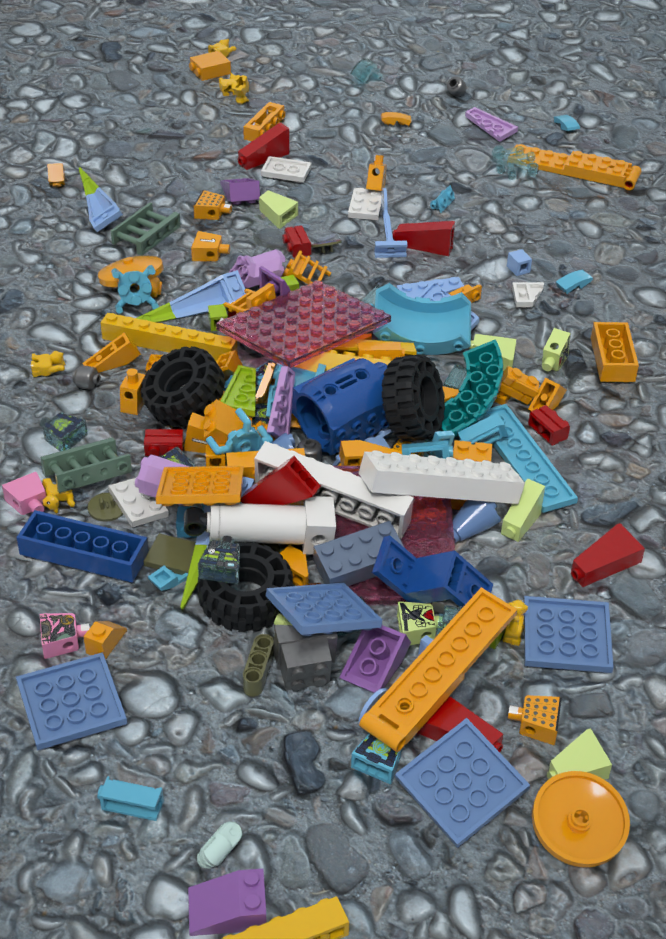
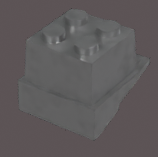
M274 625V656L277 669L281 670L286 690H301L304 687H319L330 683L331 663H335L337 632L332 634L316 633L311 636H304L294 626Z

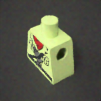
M556 328L553 329L543 349V370L548 372L560 370L569 354L571 333Z
M398 602L397 606L399 632L407 635L411 641L410 645L420 644L421 639L425 635L434 640L436 629L445 628L447 625V616H434L431 604Z

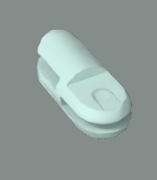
M229 821L219 827L200 849L197 855L199 866L209 869L218 866L242 837V829L239 824Z

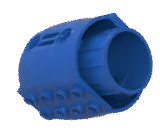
M352 358L293 387L292 414L297 418L307 439L318 441L321 444L322 452H328L330 455L340 452L341 441H364L380 430L389 427L390 425L386 420L385 411L383 410L382 380L387 365L382 362L373 364L363 358L357 360Z

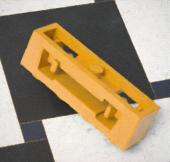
M268 102L243 126L244 140L253 141L280 123L286 114L284 105Z

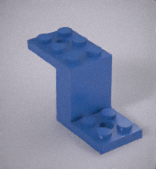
M390 535L383 538L372 571L374 575L407 602L426 604L451 599L460 608H463L481 587L490 593L493 588V583L455 550L416 558Z

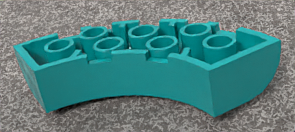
M496 339L463 352L467 376L456 397L444 403V421H442V427L439 431H452L455 435L454 438L459 436L458 432L477 423L493 405L500 391L503 377V359Z

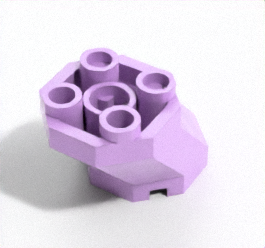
M277 249L254 257L240 255L229 273L238 270L245 289L259 285L260 266L281 277L285 268L282 266V262H285L286 258Z
M150 455L148 458L144 457L141 460L139 475L135 479V487L139 488V493L156 498L164 467L189 466L154 455Z

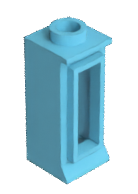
M498 412L458 432L459 441H468L475 445V442L491 444L503 437H509L506 426Z
M448 440L402 444V455L442 450L443 457L438 458H453V447L449 446Z
M107 776L104 785L99 787L97 798L100 799L101 810L157 821L164 802L162 787L155 789L114 779L110 780L109 776Z

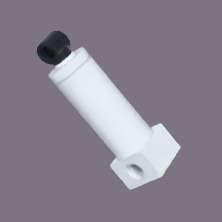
M312 496L304 500V506L242 503L225 505L224 503H216L210 506V512L204 513L198 507H191L184 513V532L189 536H199L206 531L209 533V542H222L224 536H231V543L302 545L303 554L313 555L314 546L334 540L336 531L334 497Z

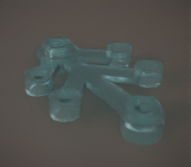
M495 146L493 148L492 157L497 159V173L502 174L505 172L503 159L508 161L509 171L507 174L511 180L517 177L514 165L526 170L530 176H536L539 172L537 163L526 164L520 161L527 159V161L533 162L536 159L534 152L524 154L522 146L511 149H504L503 146Z

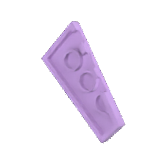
M476 107L465 113L466 118L499 142L518 132L517 126Z
M289 366L281 367L267 433L275 439L284 433L290 434L295 372Z

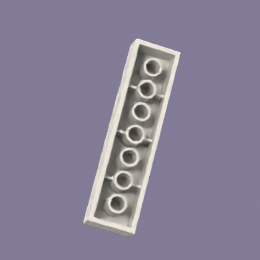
M267 441L264 442L255 456V483L292 456H295L321 485L313 496L334 497L335 514L368 527L390 521L400 539H402L411 522L414 497L409 495L372 493L363 479L353 475L351 472L340 470L330 464H324L314 458L303 456L293 450L290 451Z
M374 450L372 452L364 451L359 469V475L372 493L518 504L525 482L510 464L506 462H500V464L492 463L487 460L476 462L471 459L457 460L452 457L443 459L432 455L421 457L417 454L402 455L397 452L388 454Z

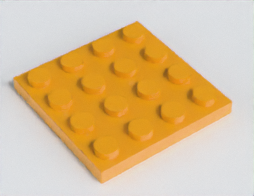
M244 466L164 467L156 494V504H162L163 506H172L174 504L192 506L197 503H203L204 505L211 506L216 503H224L225 505L240 503Z

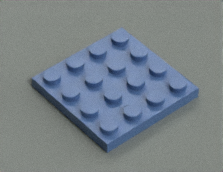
M345 583L267 588L266 597L294 628L304 636H311L316 633L332 634L338 631L352 632L353 630L360 629L372 630V628H381L383 619Z
M524 596V603L528 606V610L524 613V666L604 673L613 672L609 602Z
M103 652L16 677L37 751L127 724V718Z
M468 718L464 719L395 774V778L457 848L530 789V784Z

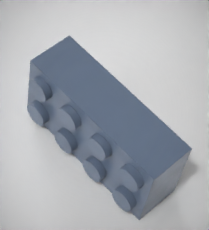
M387 521L314 546L313 561L324 583H345L347 586H351L376 577L372 571L383 538L390 535L403 546L391 522Z

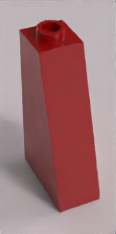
M278 123L238 151V164L249 170L265 164L269 156L281 158L289 155V128L282 123Z
M455 221L399 224L397 229H394L392 237L394 241H407V248L449 257L453 249Z
M292 456L250 487L242 495L241 502L243 504L287 505L311 498L321 485L295 456Z
M619 523L573 560L572 578L582 587L590 585L641 563L645 548Z
M450 696L417 732V734L438 741L464 719L468 718L499 752L503 749V733Z

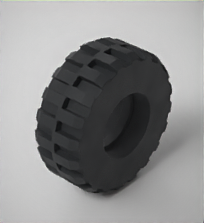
M181 347V349H174L170 353L161 356V359L157 362L155 361L151 369L146 372L145 379L142 381L141 397L143 398V403L162 424L173 427L187 426L192 412L205 416L204 410L206 406L222 397L225 387L224 373L211 354L198 347Z
M421 354L396 357L387 365V369L383 374L382 398L385 417L394 435L404 441L431 439L434 437V433L441 429L442 421H444L445 395L439 371L430 358Z
M238 542L236 552L238 551L239 554L237 582L248 581L261 586L253 591H239L231 588V585L237 583L235 581L225 580L223 582L213 580L211 577L201 576L206 566L203 563L199 569L198 595L199 604L207 617L212 618L214 623L224 626L225 629L231 631L234 629L238 630V632L259 631L263 627L268 628L274 624L276 616L281 612L266 597L267 588L293 586V574L290 570V565L285 559L283 560V556L280 553L273 551L269 546H262L256 542ZM229 544L225 545L223 548L230 549ZM220 552L218 561H223L221 557H224V552ZM211 571V572H210V574H214V575H215V573H216V574H224V575H226L227 577H230V576H231V574H228V573H226V572H223V573H220V572H218V571H217V572H214V571Z

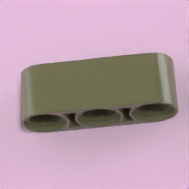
M260 634L255 637L243 672V690L246 695L251 697L262 693L274 657V640L268 634Z

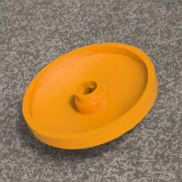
M156 256L127 257L102 268L98 272V279L103 286L118 287L119 279L112 276V269L116 268L122 274L129 271H140L143 273L149 265H152L156 272L154 275L150 274L148 276L149 280H151L163 271V262Z
M568 771L553 776L540 788L532 806V824L538 840L552 856L572 866L595 867L607 863L620 852L629 835L630 818L623 798L606 780L588 772Z

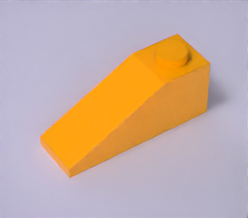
M124 332L82 364L95 367L98 373L127 365L141 355L135 343Z
M362 440L341 441L339 457L343 471H355L360 469L364 451L372 452L377 450L388 454L392 452L402 454V451Z

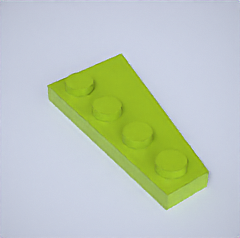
M238 365L221 399V402L236 410L242 408L247 416L255 417L256 368Z

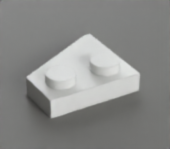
M513 282L512 291L516 307H533L544 289V282Z

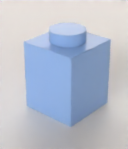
M523 249L508 253L507 267L516 276L530 273L532 259Z

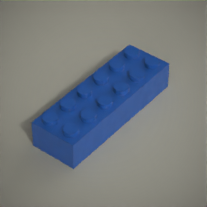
M34 510L16 537L20 555L132 583L142 568L144 559L149 552L148 539L145 536Z

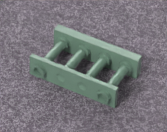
M149 202L111 230L112 244L115 245L119 241L125 240L135 244L137 254L143 256L180 228V213L174 212L165 217L153 212L152 203ZM150 218H153L161 222L159 224H155L148 220ZM141 225H143V226H146V227H148V228H151V230L145 231V230L140 229V228H138V227H140ZM133 232L135 234L141 235V237L137 239L135 237L130 236L129 234Z
M113 437L40 457L43 475L47 477L55 474L57 491L59 493L132 472L130 454L118 457L116 441Z

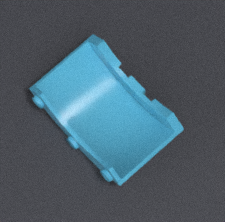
M388 283L376 289L373 334L381 341L414 343L417 354L440 355L461 351L471 347V302L462 292L441 298L440 301H431L429 298L415 297L414 299L406 296V293Z

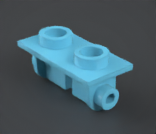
M451 185L442 190L440 195L431 201L430 207L432 209H439L440 213H442L452 203L455 195Z

